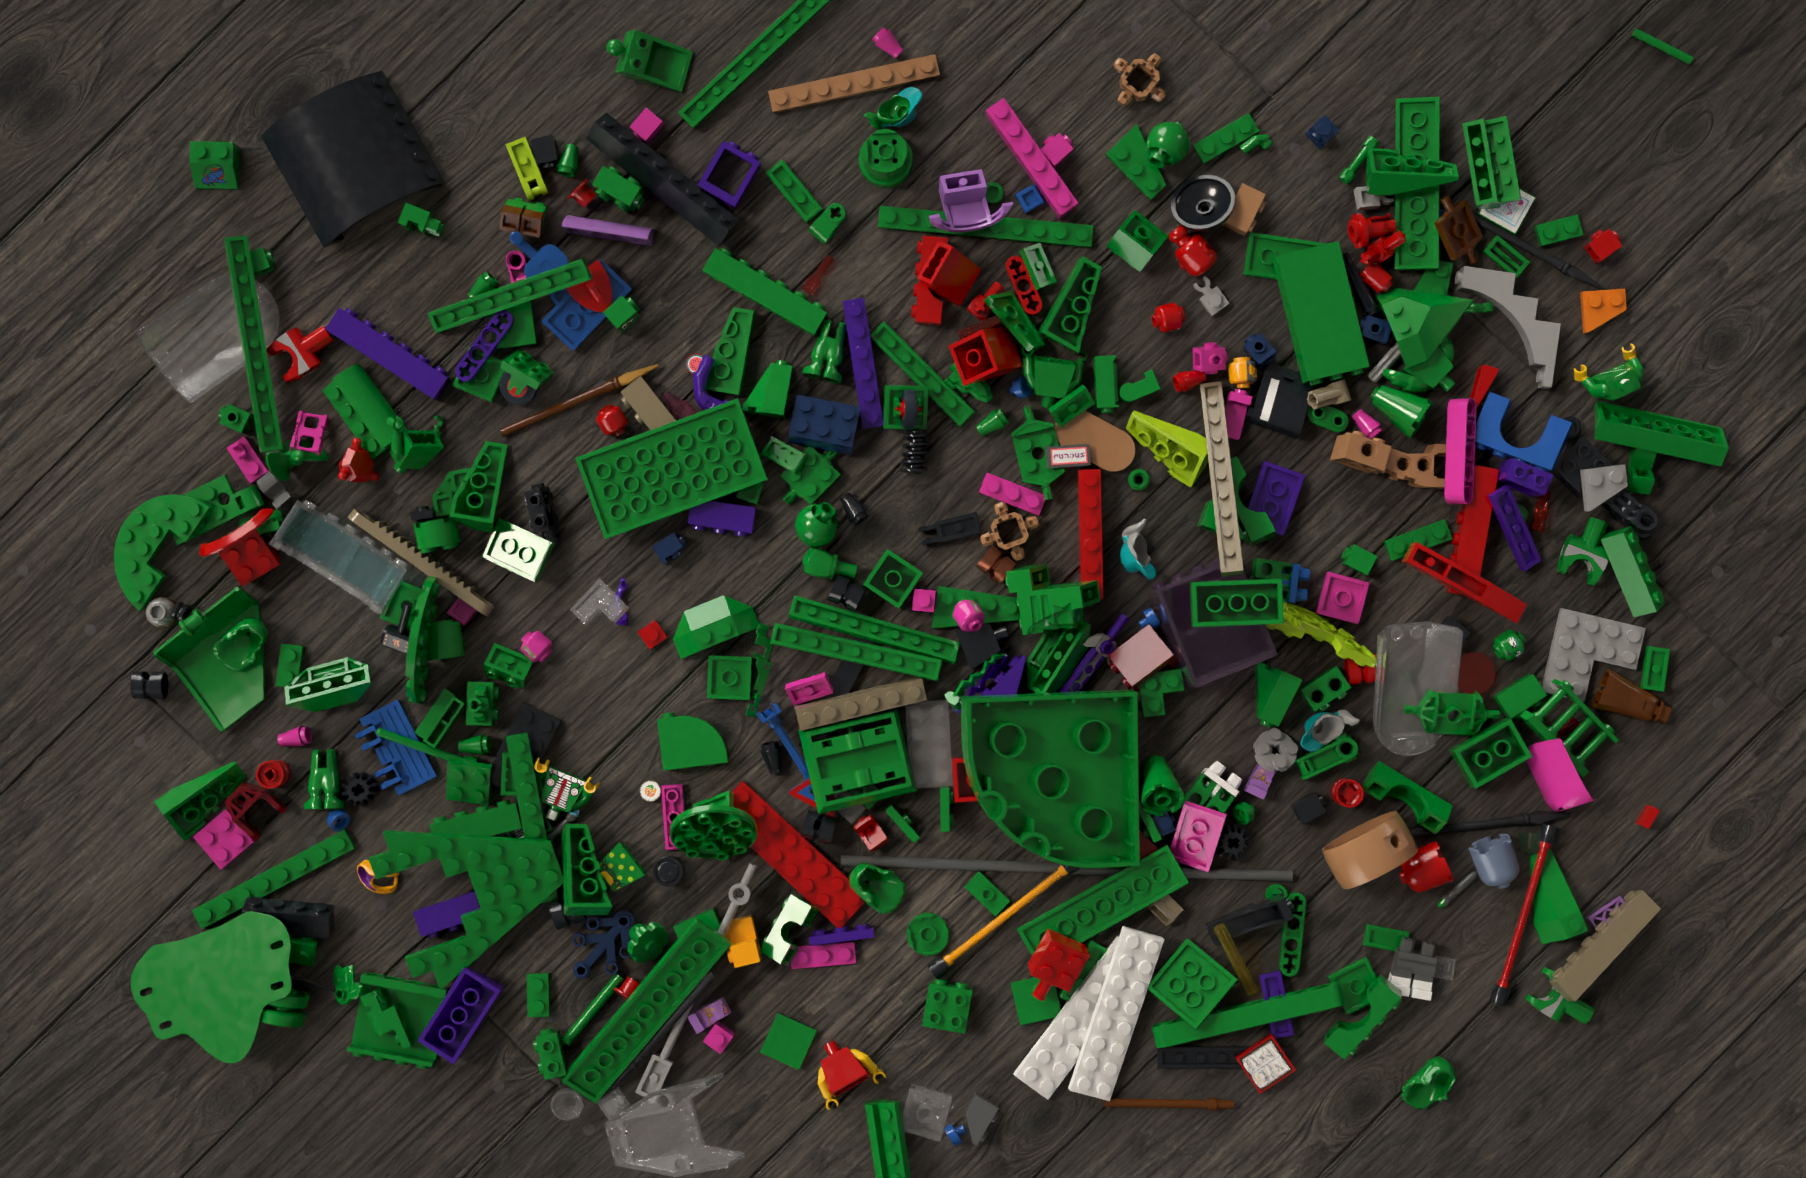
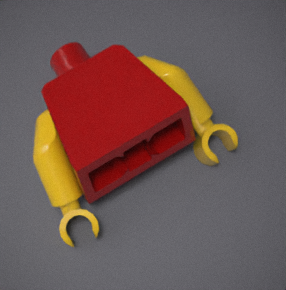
M836 1041L829 1042L824 1046L828 1057L821 1060L822 1067H820L818 1073V1086L823 1097L826 1099V1108L828 1110H831L830 1101H834L838 1107L839 1099L837 1096L871 1078L870 1074H872V1078L877 1084H879L877 1079H875L877 1074H882L886 1078L884 1072L881 1069H877V1065L865 1053L857 1049L850 1050L848 1047L839 1049Z

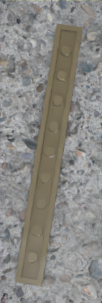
M1221 381L1200 384L1221 577L1242 575L1244 572Z

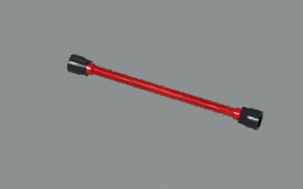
M1542 823L1538 836L1541 849H1539L1540 852L1537 855L1536 865L1533 868L1534 873H1532V878H1530V886H1528L1529 889L1526 892L1525 902H1523L1520 912L1521 915L1518 918V926L1515 928L1516 931L1511 942L1510 952H1508V957L1506 958L1505 968H1503L1504 970L1498 984H1494L1489 1001L1503 1006L1507 1005L1511 991L1508 988V980L1512 972L1511 969L1514 966L1515 956H1517L1516 953H1518L1517 948H1519V943H1521L1522 932H1524L1526 919H1528L1531 909L1530 906L1533 903V895L1536 893L1537 882H1539V877L1541 876L1542 866H1544L1546 853H1548L1547 850L1550 849L1551 844L1555 845L1560 829L1558 827Z

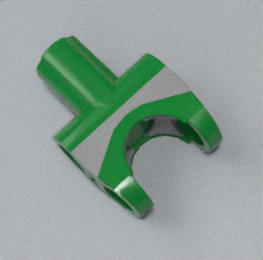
M1590 517L1582 538L1570 533L1561 550L1557 572L1565 574L1569 565L1571 566L1577 559L1581 560L1588 569L1587 584L1594 586L1600 579L1609 561L1604 547L1600 546L1608 523Z
M1544 967L1541 972L1547 975V978L1551 981L1555 971ZM1553 986L1551 992L1544 998L1532 997L1529 994L1525 997V1000L1538 1011L1558 1023L1564 1013L1582 1024H1586L1592 1018L1595 1010L1579 998L1576 1001H1567Z

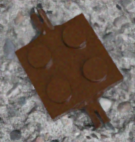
M1445 196L1441 201L1446 211L1443 216L1434 222L1451 260H1457L1463 254H1466L1469 264H1473L1478 261L1473 249L1476 243L1483 238L1467 200L1459 201L1453 206L1450 196Z

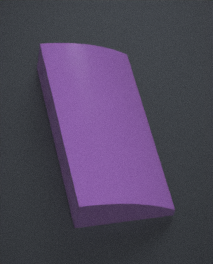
M567 215L562 222V227L570 234L652 246L654 228Z

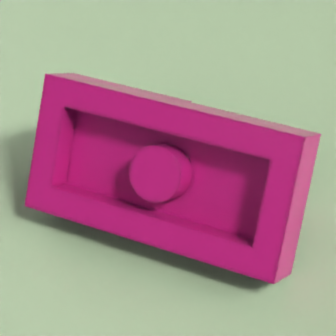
M243 436L227 447V450L251 484L255 483L269 471L246 436Z
M825 672L785 685V690L793 706L833 693V687Z

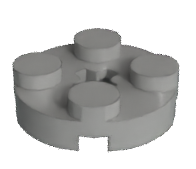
M1277 728L1263 732L1253 745L1257 763L1270 772L1275 770L1283 772L1289 769L1294 763L1298 747L1292 739ZM1271 747L1276 748V749L1278 750L1279 754L1276 753V754L1274 755V754L1272 753V750H1273V749H1272Z

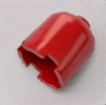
M1437 841L1418 848V852L1412 858L1400 865L1402 871L1398 873L1403 885L1408 884L1413 891L1419 893L1454 881Z

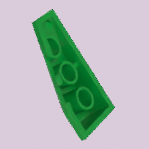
M1368 148L1366 186L1368 194L1375 196L1393 195L1458 181L1459 179L1456 164L1435 159L1423 161L1417 159L1416 155L1413 154L1405 157L1397 155L1396 151L1391 149Z
M485 442L473 466L453 496L449 518L473 530L493 532L507 444Z

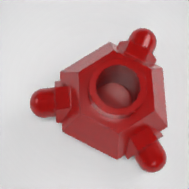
M356 437L352 440V446L347 449L339 463L340 472L338 478L341 481L367 482L369 479L377 481L380 477L379 473L374 471V463L367 450L362 447V440Z

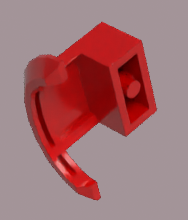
M271 508L261 509L252 519L233 532L216 541L202 544L199 555L204 557L218 552L242 587L280 565V556L270 541L263 539L257 528L270 518L274 510Z

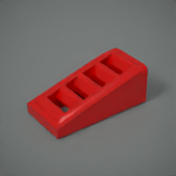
M1488 365L1478 367L1470 398L1475 400L1476 408L1498 374V368Z

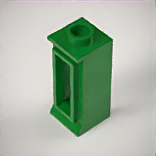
M1116 355L1094 356L1095 407L1096 410H1101V413H1113L1114 409L1119 407V405H1115V403H1118L1116 363H1113Z

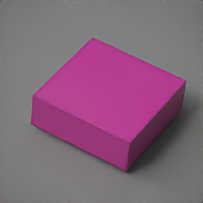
M458 597L447 614L465 626L476 612V609Z

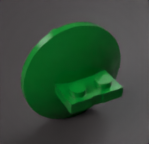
M726 791L713 798L693 804V808L679 814L671 823L670 838L674 846L686 853L687 857L724 861L730 856L747 852V849L753 845L757 838V824L748 813L734 807V794Z

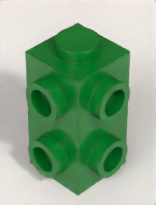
M553 1027L540 1030L541 1034H538L535 1037L536 1040L533 1041L535 1053H539L541 1062H538L540 1075H544L545 1080L565 1076L568 1066L560 1030H553Z

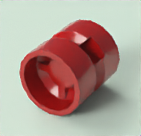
M1350 658L1344 659L1345 678L1349 685L1361 684L1362 680L1366 683L1379 682V662L1372 668L1367 665L1360 666Z
M279 759L265 761L260 764L256 771L258 783L267 789L281 787L291 777L289 765Z
M1341 778L1335 781L1331 787L1332 799L1341 806L1356 807L1363 799V788L1355 780Z

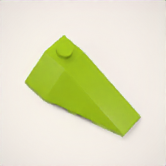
M1132 412L1126 429L1142 446L1148 447L1155 454L1154 458L1158 462L1162 461L1170 469L1168 472L1174 478L1192 487L1208 463L1206 438L1198 433L1143 413Z

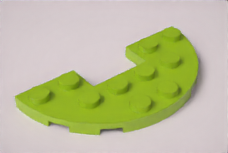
M1283 603L1284 624H1263L1268 629L1280 630L1288 637L1295 636L1302 639L1303 635L1307 633L1320 642L1325 640L1335 648V653L1343 659L1350 658L1360 666L1367 665L1374 668L1378 662L1376 657L1365 646H1360L1354 641L1355 637L1342 628L1337 630L1329 623L1328 619L1294 604Z

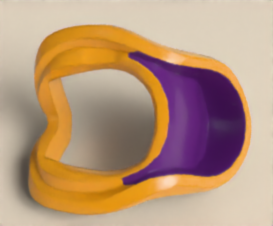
M364 860L357 866L360 881L370 891L378 894H389L396 890L399 872L385 876L394 877L393 886L380 887L373 882L375 876L369 860Z

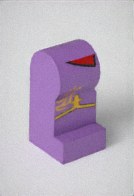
M1257 763L1243 790L1264 800L1276 770L1274 772L1267 771Z
M720 997L693 1011L687 1018L698 1034L732 1011L724 997Z

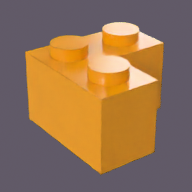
M753 915L733 919L725 935L731 941L730 948L727 951L729 962L734 963L735 968L760 962L763 956L760 952L761 947Z

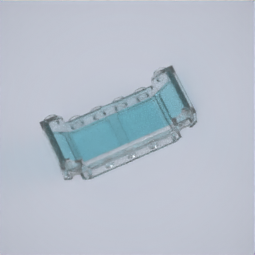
M306 499L304 502L297 500L269 545L277 550L281 549L287 555L299 560L363 601L365 605L370 606V609L377 614L383 615L388 608L387 604L405 576L411 572L407 568L408 564L399 558H393L394 553L387 548L382 547V549L376 547L374 545L376 542L365 535L362 538L356 534L358 530L351 525L346 524V526L340 524L338 522L340 519L334 514L328 512L326 515L315 509L317 506Z

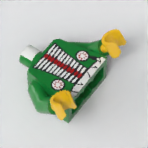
M538 758L534 766L541 802L549 805L545 817L555 821L558 820L561 810L569 813L587 804L594 791L600 785L599 782L596 785H592L590 783L592 777L584 780L555 767H548L549 760L543 765L539 762L540 758Z

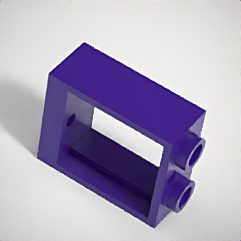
M722 141L697 186L708 195L737 210L761 168V163L758 161L759 157L753 153L748 152L745 154L740 151L741 147L731 141L729 143ZM725 151L752 165L735 196L708 182Z
M1512 458L1500 462L1497 483L1508 485L1510 489L1534 498L1546 494L1553 475Z

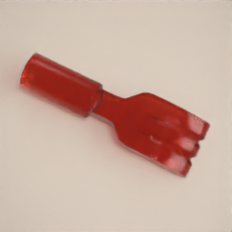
M826 255L817 268V272L808 277L801 289L812 296L821 283V275L826 272L834 259Z

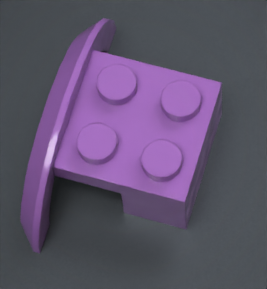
M982 169L942 175L939 180V194L947 222L940 218V214L929 215V220L934 227L948 232L976 231L992 226L1003 219L1012 209L1013 202L1002 203L1001 208L991 215L986 200L987 186Z

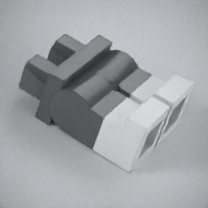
M1402 937L1400 946H1396L1388 980L1401 990V996L1409 997L1410 994L1412 998L1431 1001V988L1438 959L1435 956V944L1429 941H1422L1421 951L1414 950L1415 940Z

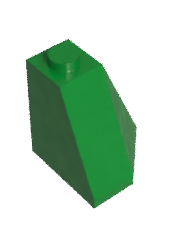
M782 360L771 363L742 406L743 412L786 419L793 366H789V362Z
M1256 662L1255 704L1256 718L1261 720L1259 724L1271 729L1273 725L1279 727L1302 679L1277 668H1270L1264 663Z

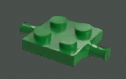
M808 447L803 452L808 458L796 475L786 469L780 475L791 489L782 499L789 505L798 496L810 505L814 504L841 476L831 463L838 452L829 451L824 456L814 448Z

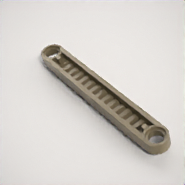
M356 508L352 510L348 516L352 522L428 576L437 577L439 584L483 615L489 616L494 606L474 592L475 586L468 587V581L461 582V576L454 577V571L447 572V566L440 567V561H433V556H426V553H421L417 546H412L411 541H405L404 536H398L397 531H391L392 527L384 526L385 522H376Z

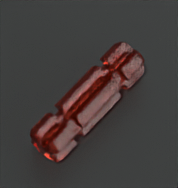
M1548 490L1545 495L1537 497L1539 500L1535 506V521L1532 523L1533 531L1543 532L1546 523H1544V520L1547 518L1549 507L1547 501L1550 500L1551 492Z

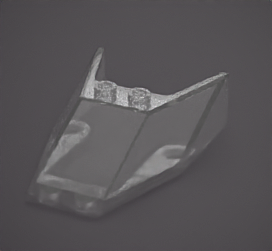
M723 1073L654 1091L606 1122L604 1125L615 1166L678 1177L728 1168L745 1158L744 1152L705 1144L693 1104V1098L723 1078Z

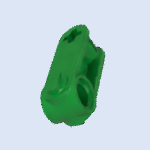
M1343 733L1320 749L1297 757L1294 763L1300 769L1301 779L1305 780L1343 762L1349 763L1357 759V755H1359L1358 747L1350 734L1346 735V733ZM1345 742H1348L1351 746L1347 754H1343L1340 750L1341 745Z

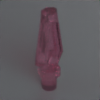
M668 391L662 396L667 402V406L672 409L673 417L678 420L696 414L688 401L679 400Z

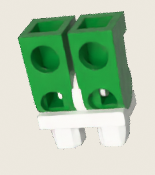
M1215 761L1209 768H1205L1186 792L1184 798L1186 801L1225 813L1239 793L1237 789L1242 779L1236 774L1231 773L1228 779L1224 781L1220 778V775L1226 767L1220 762Z

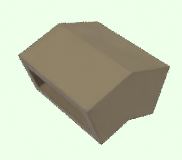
M1170 895L1164 896L1147 907L1165 926L1172 923L1184 910Z

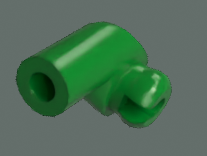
M1267 134L1254 135L1240 145V148L1245 154H1248L1259 145L1263 149H1268L1273 142Z

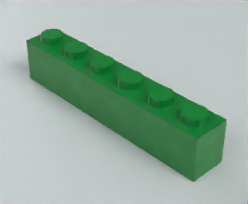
M721 248V250L714 249L702 270L704 274L808 334L816 336L828 315L824 311L826 307L818 302L812 304L806 301L807 296L798 291L793 293L787 290L788 285L779 280L775 283L769 279L770 275L760 269L758 272L750 268L751 264L741 258L739 261L732 258L733 254L724 248Z

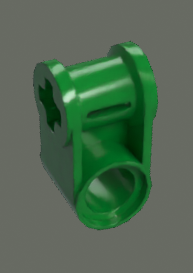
M839 203L830 204L811 225L808 232L825 245L844 221L846 216L844 207ZM839 209L841 217L831 218V211H837Z

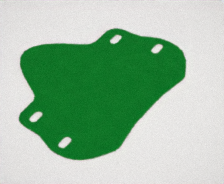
M249 911L211 930L183 940L150 947L138 961L132 972L131 991L134 1000L147 1015L154 1035L159 1039L165 1040L180 1034H187L219 1061L237 1063L242 1060L252 1047L263 1008L268 1003L285 998L291 991L292 983L288 965L291 941L284 924L275 917ZM280 940L283 941L282 947L275 950L271 949L272 943ZM279 981L284 983V986L280 989H271L273 983ZM148 987L152 988L151 994L146 996L140 995L141 990ZM163 1022H172V1026L161 1030L159 1027Z

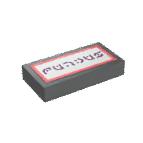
M1089 444L1045 447L1047 469L1091 465Z

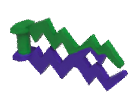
M1004 653L992 655L991 660L984 662L981 672L971 674L969 680H962L955 692L948 691L945 697L947 702L952 705L953 710L961 714L959 696H974L975 693L983 692L986 680L995 678L998 671L1006 669L1009 656ZM1002 659L1001 664H997V660ZM965 688H968L967 695H964Z

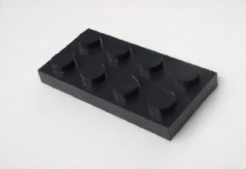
M522 702L506 736L528 732L533 764L535 766L538 758H540L539 762H542L562 720ZM506 736L492 763L491 783L500 788L503 751L508 752Z

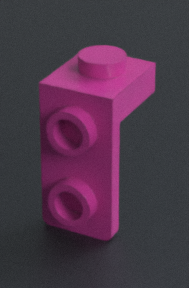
M1235 389V392L1231 391L1228 393L1225 404L1228 438L1240 439L1247 407L1251 404L1252 396H1248L1247 391Z

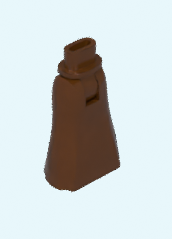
M1610 669L1603 673L1598 686L1604 690H1597L1592 701V707L1595 709L1653 722L1658 720L1666 723L1672 709L1664 705V701L1659 700L1652 693Z

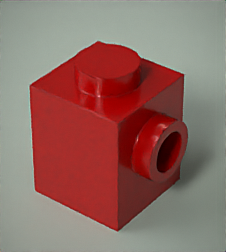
M1609 228L1603 232L1600 229L1590 236L1592 241L1586 244L1584 249L1595 264L1619 249L1622 244L1620 243L1619 235L1615 231H1611Z

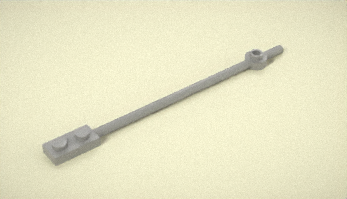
M749 863L741 882L735 883L729 890L731 904L718 929V932L723 936L726 935L739 905L747 903L751 897L749 883L757 868V865ZM737 890H743L744 896H739ZM707 974L701 979V981L695 986V988L704 980ZM692 1006L674 1024L661 1054L653 1053L635 1093L651 1101H656L674 1062L668 1059Z

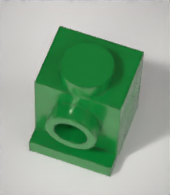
M227 404L226 407L223 406L220 409L218 418H220V424L247 435L254 420V415L236 406ZM233 414L236 415L235 421L230 420Z

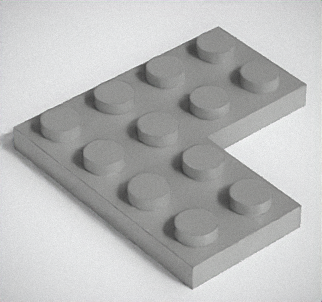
M1560 608L1542 682L1543 690L1545 693L1554 695L1559 689L1552 681L1554 679L1561 682L1565 680L1573 686L1574 690L1572 692L1584 702L1594 661L1636 670L1646 628Z

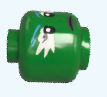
M1508 629L1493 640L1494 645H1492V649L1500 660L1511 661L1525 651L1524 643H1526V640L1520 632L1516 633Z

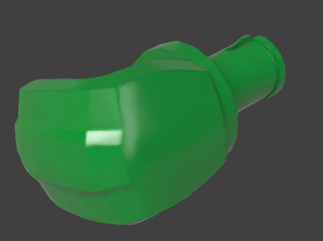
M809 547L802 558L804 572L807 575L824 579H833V575L835 576L836 574L855 578L857 565L840 562L837 559L838 554L831 555L827 551L815 547Z

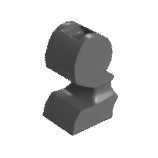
M270 470L256 481L261 491L274 500L273 506L283 513L298 501L294 494L289 492L282 481L275 477Z

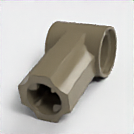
M1345 380L1310 391L1307 398L1308 404L1313 410L1332 404L1335 406L1351 400Z

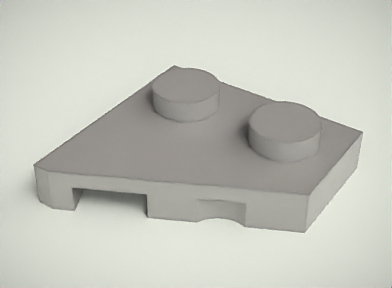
M1624 464L1580 470L1584 511L1593 510L1627 487L1626 467Z

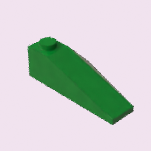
M234 761L171 789L154 802L183 841H186L203 829L207 824L206 820L208 817L220 809L219 804L225 797H229L246 778V775Z
M1551 848L1547 850L1548 853H1546L1545 863L1542 866L1543 869L1532 901L1534 909L1533 924L1541 944L1569 939L1588 931ZM1539 853L1529 856L1530 875L1534 873L1533 868L1536 865L1535 862Z

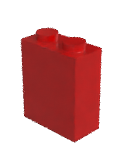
M938 241L917 279L946 301L961 306L981 269L954 247Z

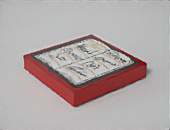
M1269 1034L1235 1057L1260 1094L1296 1071L1272 1034Z

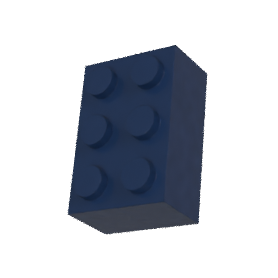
M797 395L788 434V443L852 455L860 407Z

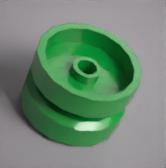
M271 987L272 990H277V989L282 988V987ZM291 989L285 998L268 1003L263 1008L260 1022L282 1027H303L306 1013L300 1009L308 1007L310 994Z

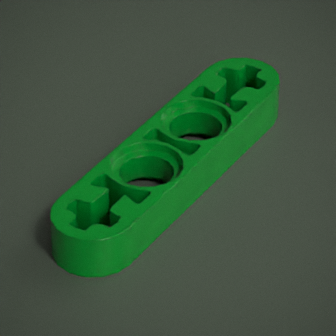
M1298 892L1289 893L1287 900H1294L1295 896H1298V899L1301 900V904H1297L1296 907L1297 912L1301 911L1300 915L1292 913L1293 917L1299 920V926L1296 929H1290L1287 921L1283 922L1278 965L1279 970L1288 977L1296 975L1300 967L1306 899ZM1289 939H1295L1297 942V947L1293 951H1289L1285 947L1286 941ZM1284 953L1296 955V958L1291 957V964L1294 965V968H1290V972H1287V969L1283 967L1284 964H1288L1289 958L1284 956Z

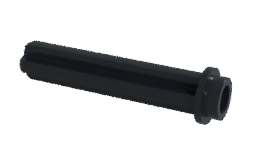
M1343 253L1347 277L1365 309L1364 314L1372 316L1378 313L1380 305H1376L1349 253Z

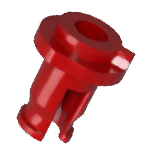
M1361 213L1353 214L1347 224V232L1350 241L1355 245V249L1366 247L1369 239L1382 237L1389 233L1391 235L1396 232L1395 219L1389 220L1391 214L1388 213L1386 216L1364 218Z

